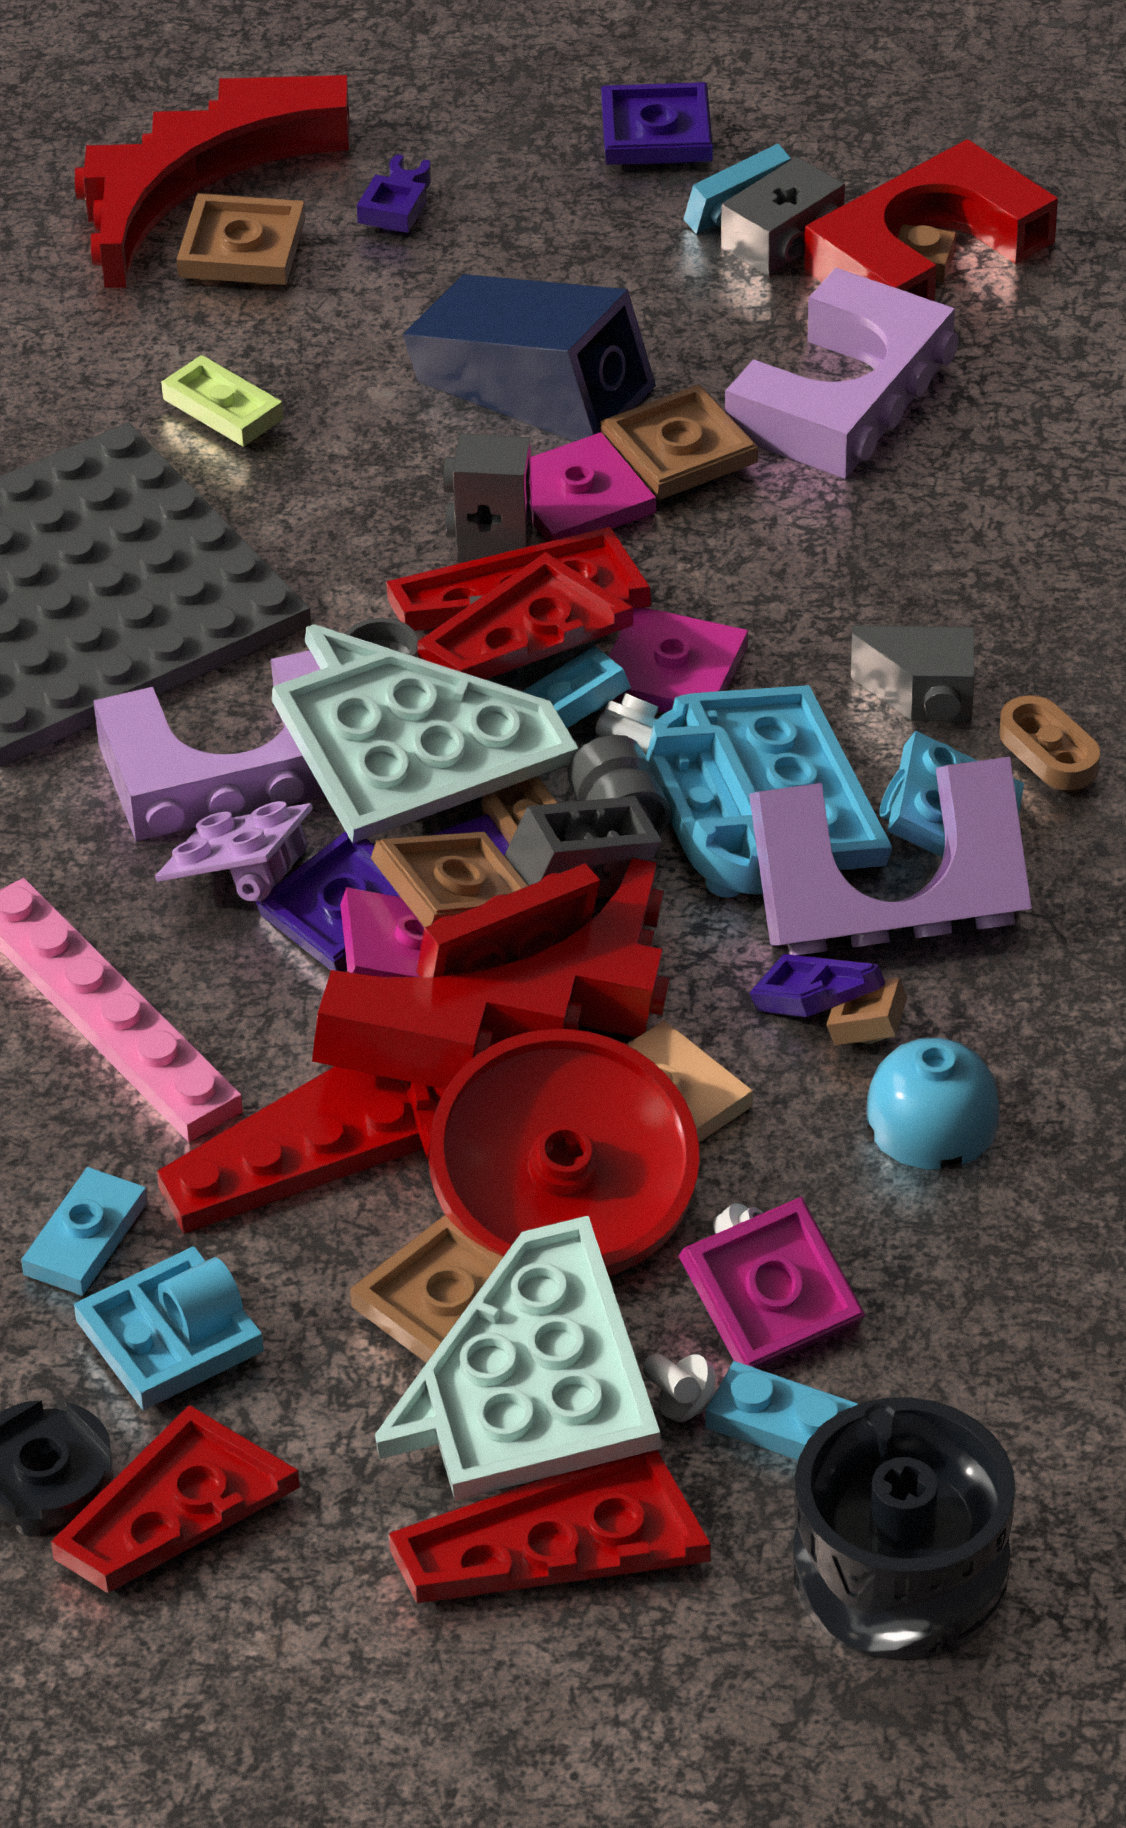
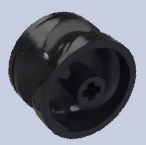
M899 1397L863 1402L843 1410L823 1423L808 1439L799 1456L795 1473L794 1505L797 1527L793 1539V1578L800 1604L812 1622L827 1636L849 1649L871 1657L890 1660H921L944 1655L965 1646L983 1633L997 1617L1006 1597L1011 1556L1009 1536L1014 1516L1016 1489L1012 1465L1005 1449L994 1434L978 1420L957 1408L932 1400Z

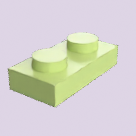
M200 355L161 382L163 400L243 447L284 419L282 401L203 355Z

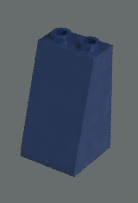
M463 274L402 334L419 383L574 442L600 433V421L634 409L656 386L628 289Z

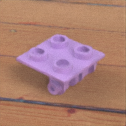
M278 801L263 805L248 815L232 817L231 812H219L209 815L196 824L197 830L186 842L173 849L171 859L155 875L156 881L230 869L237 893L242 899L247 901L264 900L271 893L275 884L283 879L296 860L306 851L307 840L301 822L311 812L313 806L311 803L287 807L285 802Z

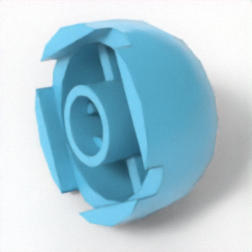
M919 1038L900 1045L878 1065L867 1095V1121L874 1130V1141L880 1150L898 1162L922 1169H941V1160H951L962 1156V1164L975 1160L991 1146L998 1130L1000 1109L995 1077L978 1053L964 1044L944 1038Z

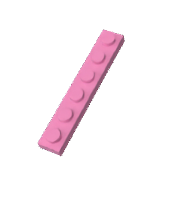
M24 877L0 890V951L188 1142L195 1140L243 1112L241 1094Z

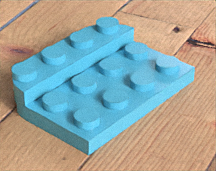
M810 685L685 694L675 697L673 709L663 714L657 721H654L646 758L671 806L670 822L691 865L706 878L705 885L711 893L725 898L735 897L740 893L763 894L749 794L759 791L822 783L831 850L838 869L887 866L892 845Z

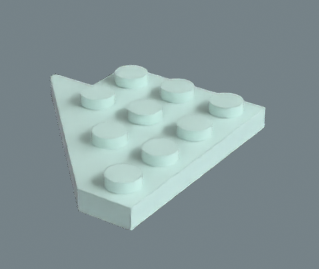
M316 624L306 627L305 643L321 670L275 685L272 690V703L352 844L570 764L572 757L578 752V746L549 700Z
M589 1216L521 1232L375 1433L380 1459L439 1445L454 1500L456 1501L662 1449L660 1430Z

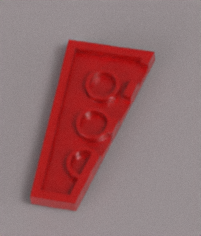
M611 527L386 581L388 602L399 621L409 625L414 631L438 628L470 605V596L485 595L545 552L631 605L633 609L651 607L650 586Z
M334 1066L157 1170L158 1186L180 1229L185 1234L424 1148L407 1093L398 1079Z
M658 1450L547 1477L389 1533L390 1552L417 1604L711 1562V1544Z

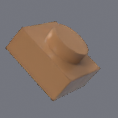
M902 224L898 239L936 264V281L944 282L956 249V232L939 230L925 225L912 226Z
M900 977L884 979L885 984L881 989L832 1007L827 1028L835 1046L856 1042L872 1044L885 1038L896 1037L908 998Z

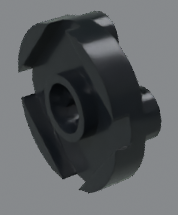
M42 1400L27 1401L0 1412V1520L14 1524L16 1530L22 1535L29 1537L43 1536L48 1534L54 1526L71 1522L114 1480L109 1434L102 1422L93 1413L79 1405L65 1402L66 1411L56 1408L43 1409ZM36 1457H39L44 1462L55 1458L58 1459L53 1468L45 1471H32L29 1462Z

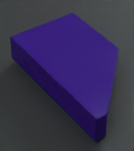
M783 954L749 994L756 1011L809 1017L879 990L885 984V980L879 965Z

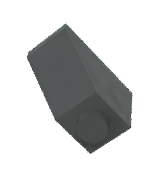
M852 625L851 679L911 721L972 722L975 678L974 628Z

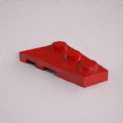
M545 552L417 642L418 658L486 680L633 626V607Z
M584 863L562 873L549 874L539 882L507 895L500 894L494 896L485 904L455 916H444L436 920L432 925L424 928L416 973L420 977H440L484 971L529 958L566 940L592 920L600 879Z
M189 1405L51 1541L53 1559L109 1593L299 1489V1470Z

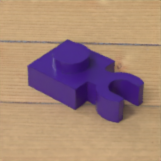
M397 154L389 163L390 177L375 174L356 205L357 223L380 227L387 231L409 233L427 203V188L431 184L430 160L424 159L417 169L405 170L404 155Z

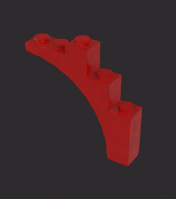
M347 75L219 78L218 100H209L208 110L153 112L152 133L142 134V144L86 145L84 167H75L76 200H86L88 222H94L96 233H91V260L93 266H102L104 288L127 287L132 261L146 236L169 211L197 191L231 174L266 162L312 153L348 151L350 114Z
M632 858L620 888L595 918L566 940L526 959L484 971L440 977H379L331 970L317 1013L312 1062L446 1089L460 1069L477 1054L493 1044L522 1033L546 1029L578 1030L579 1026L636 1038L646 1032L650 1013L663 1015L670 977L658 975L663 949L652 947L655 931L644 929L645 926L657 928L664 897V890L653 888L657 863Z

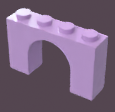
M835 267L809 296L808 342L860 360L873 367L874 370L855 379L827 382L808 379L753 359L725 390V412L750 437L758 448L846 479L861 460L866 461L871 457L877 441L888 428L893 429L898 425L905 408L916 396L921 397L926 392L931 378L942 365H949L954 358L959 342L958 334L954 333L955 308Z
M310 650L271 659L273 686L321 670ZM153 687L94 700L99 747L135 841L195 828L200 820L219 812H231L232 817L251 814L257 808L272 802L283 801L286 805L325 797L324 792L284 722L283 730L273 740L261 747L237 754H212L185 745L172 733Z
M1010 757L952 764L936 768L945 832L943 858L934 877L923 889L897 902L881 901L862 894L850 885L839 871L831 850L822 783L749 794L770 946L788 944L790 955H804L828 951L826 938L851 935L852 947L890 942L889 929L913 926L914 937L921 938L953 933L951 920L975 917L977 929L1015 924L1013 912L1032 909Z

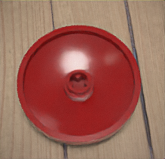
M546 1029L515 1035L491 1045L467 1062L453 1077L438 1103L433 1118L429 1143V1169L434 1192L443 1212L463 1234L475 1243L504 1257L523 1231L589 1216L608 1276H612L638 1265L653 1255L668 1241L682 1222L690 1205L698 1176L699 1141L693 1116L684 1097L666 1073L653 1061L628 1045L607 1036L574 1029Z

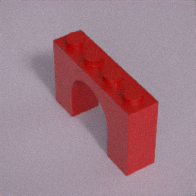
M966 139L806 225L804 270L823 282L836 267L935 301L937 265L898 239L902 224L947 228L967 233L1012 263L1017 264L1055 243L1058 198L969 139Z

